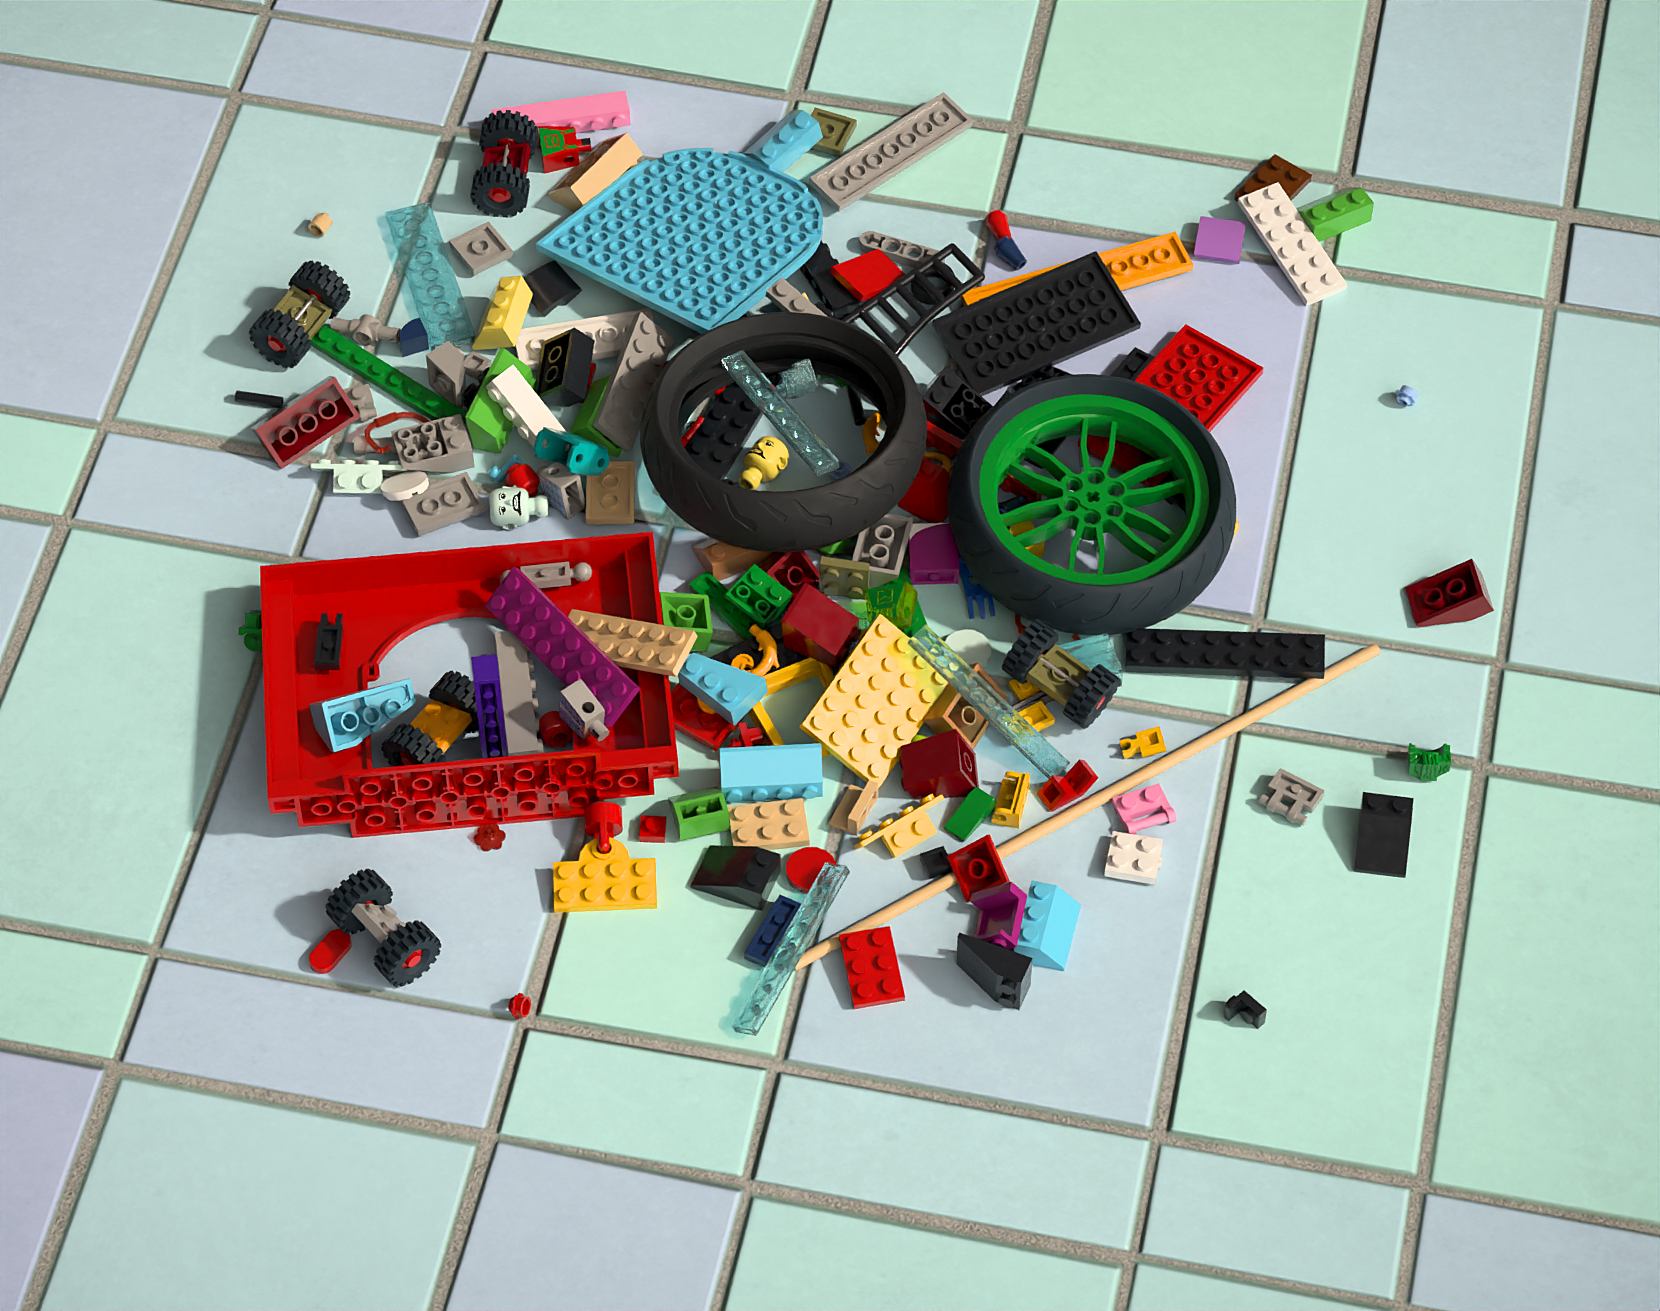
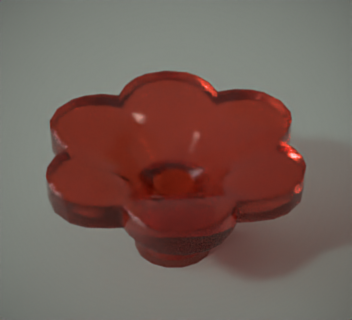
M496 824L483 825L477 829L474 843L480 845L481 850L485 852L491 849L498 850L502 847V841L505 840L506 834L503 830H499V826Z

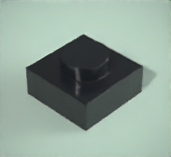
M944 846L920 853V861L929 879L953 871Z

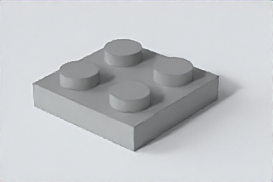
M490 222L484 223L449 241L450 248L474 276L513 257V250Z

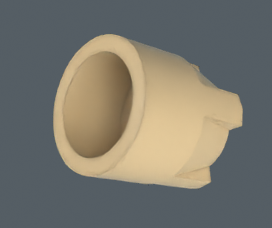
M317 213L308 225V229L313 235L323 237L333 224V221L327 213Z

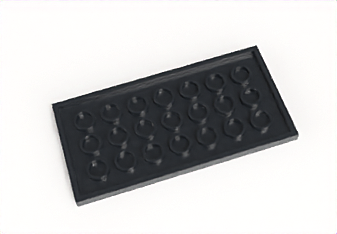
M1094 251L933 320L932 326L966 383L979 395L984 396L1038 373L1040 369L1048 365L1054 366L1138 330L1141 327V323L1097 251Z

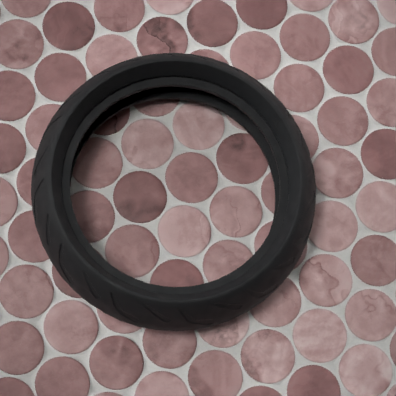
M775 312L739 318L708 330L692 340L669 360L656 377L647 395L640 422V447L643 462L653 486L666 505L687 524L715 540L743 549L761 552H798L829 546L859 534L878 522L897 505L911 487L922 463L927 438V417L922 396L912 374L891 349L887 348L884 343L871 334L852 324L822 315L799 312ZM775 373H805L842 381L865 395L876 406L887 426L877 449L865 463L852 473L822 486L779 492L744 489L713 477L689 456L681 442V435L694 410L715 391L747 378Z

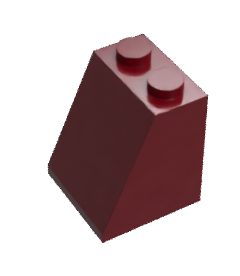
M807 583L803 584L781 620L784 647L837 669L841 661L844 662L849 655L850 646L853 642L856 643L861 635L858 617Z
M957 729L901 746V756L899 757V763L903 770L901 785L905 792L908 791L914 800L923 799L932 793L934 797L941 794L944 798L967 797L975 787L979 788L976 753Z

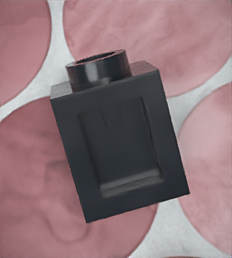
M1245 990L1238 996L1233 995L1226 1002L1224 1018L1227 1021H1230L1239 1013L1246 1023L1252 1024L1257 1029L1265 1023L1267 1009Z

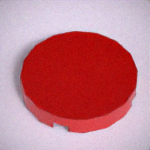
M805 847L795 851L789 857L786 863V877L789 884L793 888L800 889V892L817 894L826 891L830 884L835 881L836 862L833 856L824 849Z

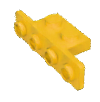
M932 793L920 800L921 805L914 809L910 806L899 812L901 817L893 821L892 818H889L878 825L880 830L875 833L869 830L857 837L859 842L854 844L853 847L855 850L862 848L881 837L892 858L897 857L937 833L925 810L943 800V795L934 797Z

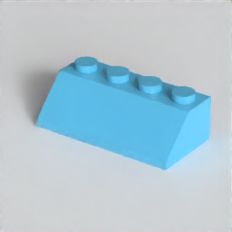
M821 743L720 748L721 791L723 792L725 802L823 797Z

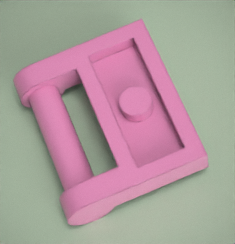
M1159 783L1112 798V805L1125 832L1128 834H1136L1139 830L1164 822L1168 824L1176 822L1175 811L1170 807ZM1159 811L1162 812V813H1159V814H1156V815H1153V816H1150V817H1146V818H1143V819H1140V820H1137V821H1133V819H1136V818H1140V817H1143V816H1146V815H1149V814H1153V813H1156V812H1159Z

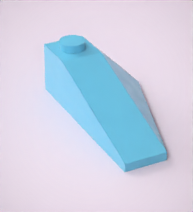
M408 678L311 703L309 706L316 731L330 751L336 752L358 745L368 735L375 733L382 725L414 705L416 700L411 679Z

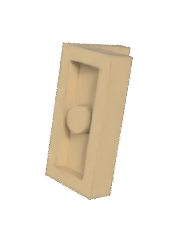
M869 780L864 789L851 784L829 821V825L857 836L878 799V783Z

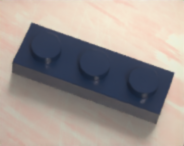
M779 895L745 950L744 958L768 968L802 912L803 904Z

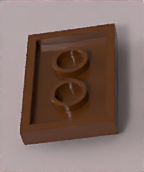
M1274 154L1235 193L1234 200L1238 201V198L1278 182L1290 201H1292L1311 182L1312 175Z

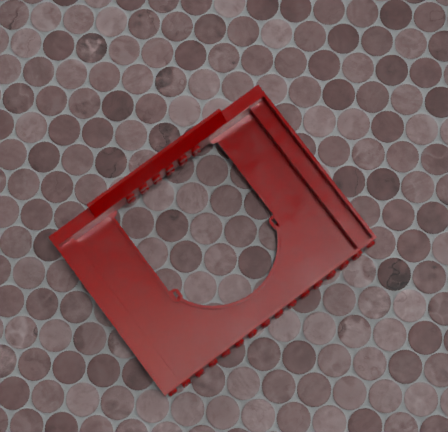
M653 532L260 566L267 796L270 814L296 812L299 827L350 823L352 838L584 817V809L593 802L604 801V799L655 795L654 779L679 777L669 675L619 667L640 690L612 728L606 727L610 732L602 741H598L593 735L587 739H581L572 730L573 751L374 769L372 768L371 734L354 747L331 752L315 729L309 706L311 703L368 689V682L379 679V664L399 642L420 629L439 622L459 618L478 617L499 620L485 604L499 587V578L502 572L511 570L512 567L520 569L521 566L569 562L570 568H574L580 562L587 563L592 569V575L589 580L580 582L575 578H571V585L539 589L567 617L571 610L574 609L663 625ZM322 613L328 614V625H336L335 618L337 613H343L344 633L340 670H315L314 668L317 631Z

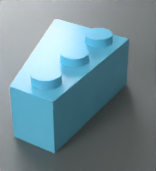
M692 653L684 661L678 673L679 683L733 726L768 693L765 678L696 653Z

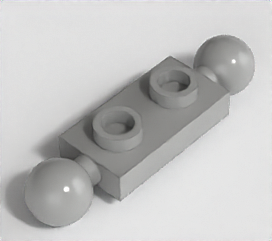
M569 562L520 567L521 571L538 588L571 585V578L585 582L592 575L590 565L584 562L576 564L574 568H570ZM510 570L502 572L499 578L500 584Z

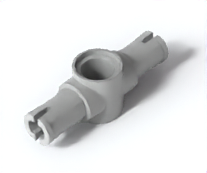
M368 314L362 315L360 319L353 320L333 317L330 327L337 333L350 335L356 343L363 346H368L372 341L379 340L395 343L400 341V328L383 326L375 317Z

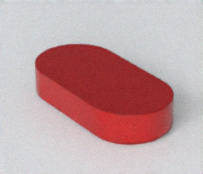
M341 929L330 931L310 953L309 963L311 969L319 974H325L333 970L351 949L352 941L350 934L343 933Z

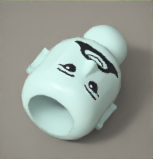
M516 485L513 487L502 486V488L495 489L490 493L491 522L496 526H503L505 530L517 529V526L527 524L530 515L546 517L548 515V498L545 495L529 498L528 492L523 488H516Z

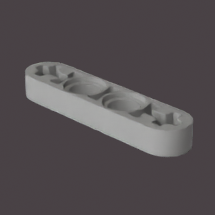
M874 231L864 232L860 236V250L862 252L868 253L879 249L891 261L913 268L939 252V250ZM888 246H894L897 248V250L894 252H889L886 250V248ZM915 252L919 256L916 258H910L907 256V254Z

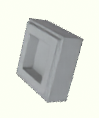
M471 351L463 360L466 375L476 380H479L482 377L483 371L492 365L490 359L474 351Z

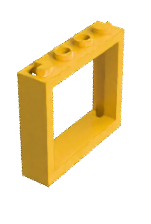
M807 658L762 676L766 680L768 690L765 696L815 676L818 677L825 689L834 677L832 667L812 658ZM759 701L748 712L755 727H761L763 740L767 746L785 745ZM821 746L822 758L831 754Z

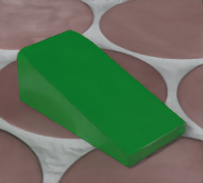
M975 787L944 826V829L965 842L995 810L994 797Z

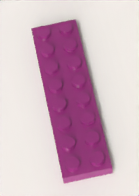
M512 567L485 606L566 687L581 679L604 708V725L612 728L640 688L519 568Z

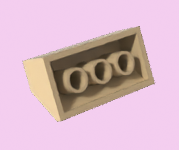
M628 133L603 140L547 196L575 213L623 175L626 170L628 171L637 165V159L643 154Z

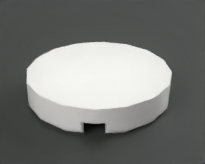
M408 471L386 479L381 484L380 489L383 497L386 496V499L400 501L413 497L412 493L417 491L418 494L423 493L428 488L429 481L424 472Z

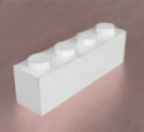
M514 365L486 386L491 399L498 402L506 418L513 421L521 437L527 439L532 447H534L538 432L543 430V427L565 431ZM547 439L542 442L543 447L546 445Z

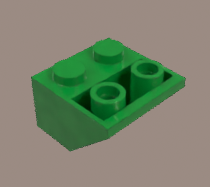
M754 564L724 597L760 625L765 626L773 623L786 609L793 593Z

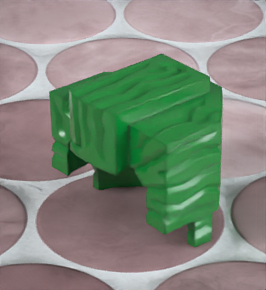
M1409 743L1407 752L1409 774L1420 781H1437V777L1450 771V745L1445 743L1435 750L1425 751L1415 748V745Z

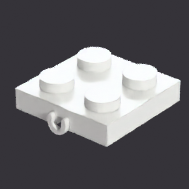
M1113 831L1110 848L1106 851L1105 860L1107 862L1104 876L1155 885L1157 871L1161 869L1162 864L1160 856L1163 839Z

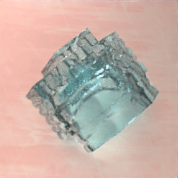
M810 359L792 364V369L780 373L782 384L777 385L776 389L783 400L799 398L816 391V387L819 385Z

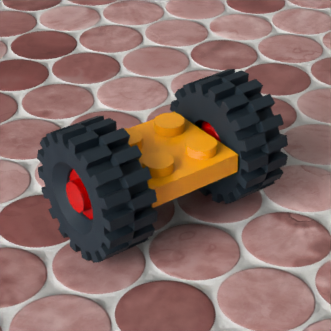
M453 671L446 672L429 691V698L432 700L408 725L405 723L399 724L382 743L381 750L384 752V758L389 759L388 764L396 767L445 762L446 756L442 754L464 730L469 734L471 732L476 733L479 730L474 680L470 681L468 676L465 674L461 676V673L457 671L455 673Z

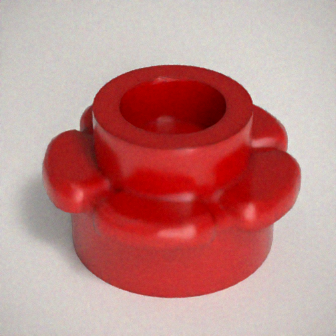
M518 993L509 1001V1012L516 1019L527 1017L531 1008V1000L529 997L524 996L523 993Z

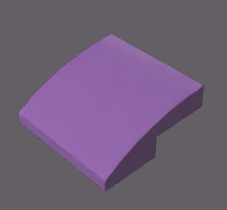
M1200 216L1194 258L1239 264L1246 222Z

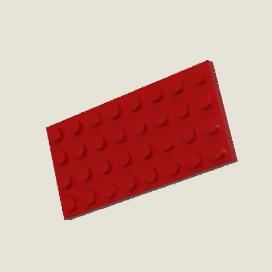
M1185 324L1143 370L1135 382L1142 383L1171 397L1189 410L1211 432L1263 374L1264 367ZM1087 435V452L1104 462L1108 452L1109 438ZM1115 439L1111 466L1125 474L1140 465L1156 461L1144 451ZM1165 471L1139 483L1148 488L1158 486L1168 476L1169 472Z

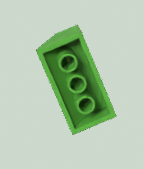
M505 348L499 349L465 416L474 449L501 453L504 445H507L513 427H516L513 421L506 418L498 402L491 399L486 386L514 365L533 390L535 388L536 381L533 378L531 368Z

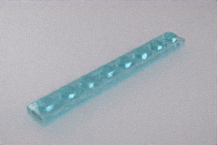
M743 350L722 358L723 368L817 477L840 468L839 460Z
M927 625L910 638L908 644L1048 779L1052 775L1058 776L1068 767L1070 762Z
M825 862L733 1022L732 1027L735 1032L757 1036L849 875L850 871L846 865Z

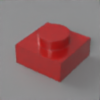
M641 815L640 842L665 843L667 816Z

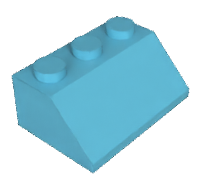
M792 110L743 154L762 162L769 168L773 167L784 172L823 138L819 122L804 110Z
M1032 880L1026 900L1017 947H1014V952L1033 958V965L1064 971L1081 904L1057 885Z

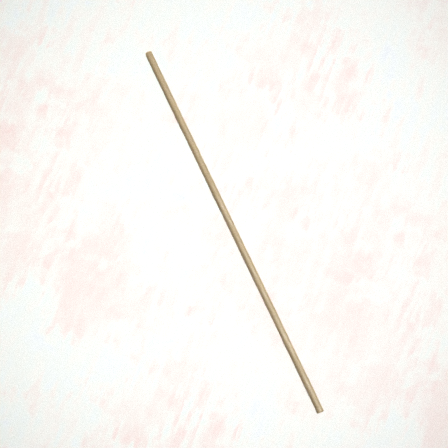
M1375 643L1326 669L1324 679H1307L996 848L1000 859H1004L1109 802L1113 797L1122 795L1380 655L1379 647ZM954 872L945 875L790 959V966L794 971H797L840 948L839 934L874 929L958 884Z

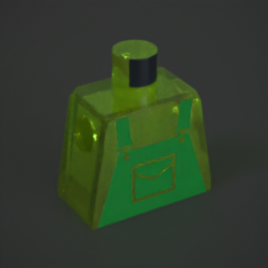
M908 582L865 589L869 624L873 622L877 615L881 614L899 630L909 628L912 623L918 591Z

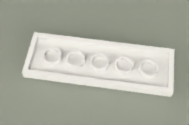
M1278 182L1238 198L1237 204L1306 306L1346 290L1347 283Z
M651 308L521 329L515 344L517 357L530 367L531 370L538 369L542 342L574 327L595 340L592 360L619 356L634 315L642 312L654 322Z

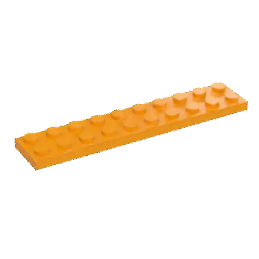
M1176 232L1098 253L1121 291L1193 270V263ZM1066 263L971 289L961 296V300L964 306H967Z

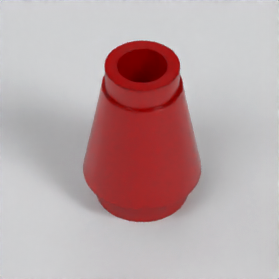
M1001 210L990 212L986 216V226L997 241L1005 236L1011 239L1007 215Z

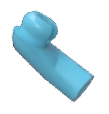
M513 455L501 468L491 467L488 471V477L492 478L493 482H501L506 478L505 473L510 467L516 463L522 464L521 458Z

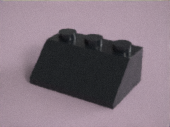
M575 327L542 342L534 391L546 405L570 407L584 401L587 395L595 340Z

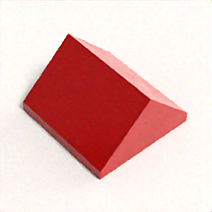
M990 834L947 856L967 903L970 902L972 893L1010 882Z

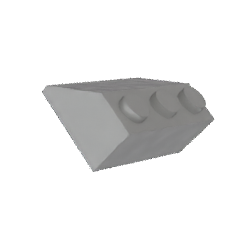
M886 514L878 522L859 533L852 561L870 563V588L881 586L898 578L914 518Z

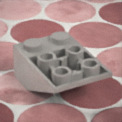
M461 414L391 431L403 469L454 473L475 467L472 447Z

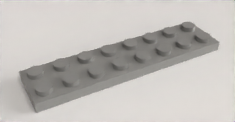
M943 92L811 176L809 184L840 212L972 127L974 120Z

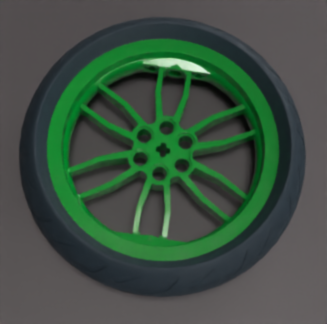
M1077 374L1053 377L1025 386L1015 391L1014 394H1010L1000 400L978 419L962 442L951 468L947 489V509L953 539L963 562L977 582L994 599L1019 616L1032 622L1039 619L1053 630L1077 635L1098 636L1128 633L1157 624L1182 611L1209 586L1219 572L1229 552L1236 524V494L1233 478L1220 446L1206 427L1189 410L1164 393L1139 382L1108 375ZM1081 435L1079 449L1080 474H1074L1052 454L1036 445L1059 437ZM1087 435L1109 438L1108 452L1101 468L1090 466L1086 447ZM1115 439L1144 451L1156 460L1140 465L1117 478L1108 476L1114 455ZM1024 457H1029L1047 470L1056 480L1036 474L1021 466L1020 463ZM1165 471H1168L1175 480L1155 487L1128 490L1139 482ZM1008 475H1011L1031 490L1051 499L1030 503L1010 512L1000 514L997 497L998 487ZM1182 493L1185 499L1186 518L1184 524L1175 533L1153 517L1133 509V507L1153 504ZM1055 517L1046 524L1016 537L1007 529V526L1028 520ZM1128 527L1148 533L1165 544L1161 550L1156 551L1138 538ZM1068 528L1076 531L1071 544L1068 570L1042 560L1025 548L1044 542ZM1103 533L1112 535L1130 552L1148 561L1149 564L1122 573L1103 574L1105 557ZM1082 540L1094 541L1097 557V574L1074 572L1075 556Z

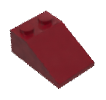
M1473 559L1405 587L1417 627L1472 621L1494 611L1483 575Z

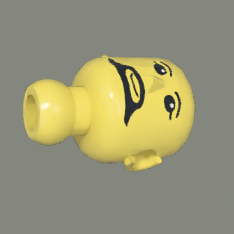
M763 436L758 439L744 456L743 464L745 470L740 473L738 478L740 486L744 489L756 490L760 482L768 483L773 481L787 466L789 452L786 446L772 436Z

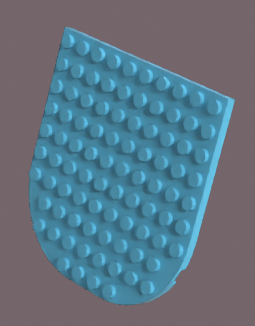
M691 148L663 153L662 158L651 162L647 159L635 165L536 243V251L703 334L719 325L739 319L767 295L766 290L782 277L787 279L810 259L818 248L823 235V213L817 198L808 192V188L803 183L773 167L769 168L754 158L734 151H729L726 154L714 152V148Z

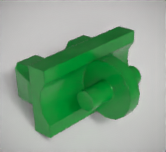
M251 610L250 613H245V624L239 627L238 635L246 634L244 644L250 651H259L263 648L261 610Z

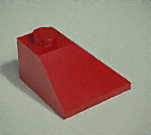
M924 458L911 487L898 502V507L927 523H942L948 516L947 489L950 474L942 466Z

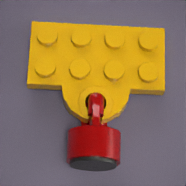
M597 801L589 804L584 809V831L587 835L594 837V839L584 846L580 852L579 861L553 862L554 912L657 909L656 858L630 859L626 847L614 839L615 836L623 831L622 808L618 804L610 801Z

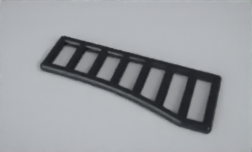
M951 243L846 315L841 321L851 324L860 318L899 357L913 338L932 319L966 292L984 281L985 274L954 243ZM952 254L973 277L962 283L941 261ZM934 267L955 290L945 297L923 273ZM913 280H916L937 302L929 311L905 288ZM897 292L921 318L911 326L886 300ZM877 305L904 331L905 335L898 344L868 314Z

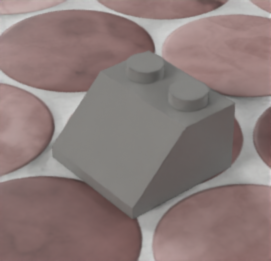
M447 341L426 354L429 385L442 398L462 409L464 401L462 394L466 388L464 354L459 347H454Z

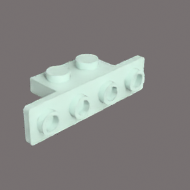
M316 460V464H310L312 471L334 472V494L382 495L380 487L383 483V473L408 472V470L402 468L400 461H388V465H379V461L366 460L364 464H355L353 460H340V464H331V460Z

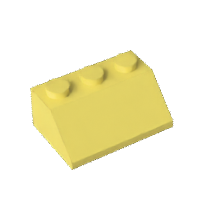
M522 275L501 277L486 305L472 345L473 350L515 347L533 295Z

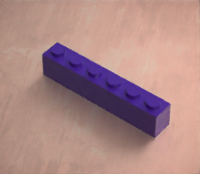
M497 654L471 657L482 758L506 757L508 753Z

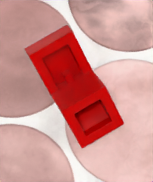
M1079 759L1064 777L1052 775L1037 794L1050 811H1055L1083 796L1099 777L1085 760Z

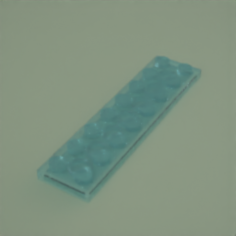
M430 202L385 212L417 312L428 334L430 350L433 351L447 341L454 347L473 343L476 334Z

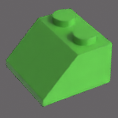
M660 592L663 625L694 630L698 637L690 651L707 652L713 634L708 595Z

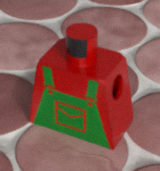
M538 126L544 173L575 167L579 164V153L592 151L590 138L577 139L574 127Z

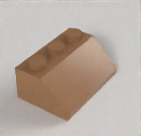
M713 538L692 546L693 552L705 571L712 574L718 581L746 571L754 564L757 566L762 564L773 553L743 549Z
M978 663L957 668L953 674L954 677L924 718V722L936 735L957 729L972 750H974L991 724L992 716L998 713L1008 698Z

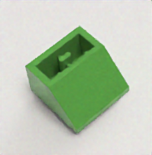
M717 786L668 797L680 841L730 830L729 811L723 792Z

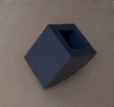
M420 318L409 321L400 331L402 357L429 349L428 334Z

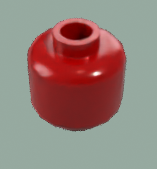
M516 463L506 471L505 485L507 487L516 485V488H523L528 492L529 498L538 493L537 487L540 484V479L530 465Z
M550 711L539 719V734L547 746L552 748L562 747L571 740L573 736L572 729L559 717V711Z

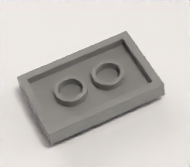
M467 472L431 484L423 493L418 494L417 491L412 493L413 497L400 500L418 536L486 512L485 505Z

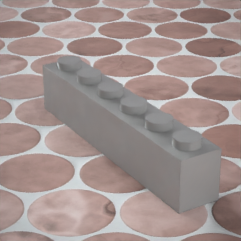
M510 630L495 632L508 755L544 753L542 739H537L540 718L535 719L534 713H539L538 699H532V693H537L535 678H530V673H534L533 658H528L527 653L532 652Z

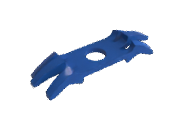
M958 551L959 571L966 595L969 619H974L973 600H976L981 619H986L984 598L987 599L990 615L995 616L992 596L980 584L973 585L968 582V578L972 574L965 563H963Z

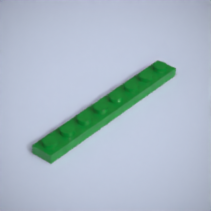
M326 325L311 339L310 345L431 421L461 414L463 423L466 422L465 416L467 412Z

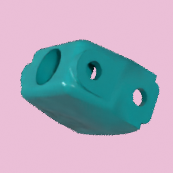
M543 427V430H540L537 434L533 447L534 456L559 462L568 468V472L599 476L609 465L608 449L580 435ZM547 439V443L543 447L542 442ZM569 444V449L565 451L566 446Z

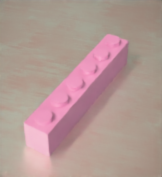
M626 91L492 109L495 115L499 110L502 113H506V110H511L513 114L518 111L521 112L520 116L522 117L524 115L529 116L528 121L533 120L537 127H574L576 133L631 125Z

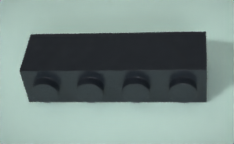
M821 240L814 254L799 269L822 305L832 311L834 319L841 320L857 309L861 302L830 273L832 266L839 264L836 258L833 259L828 245Z

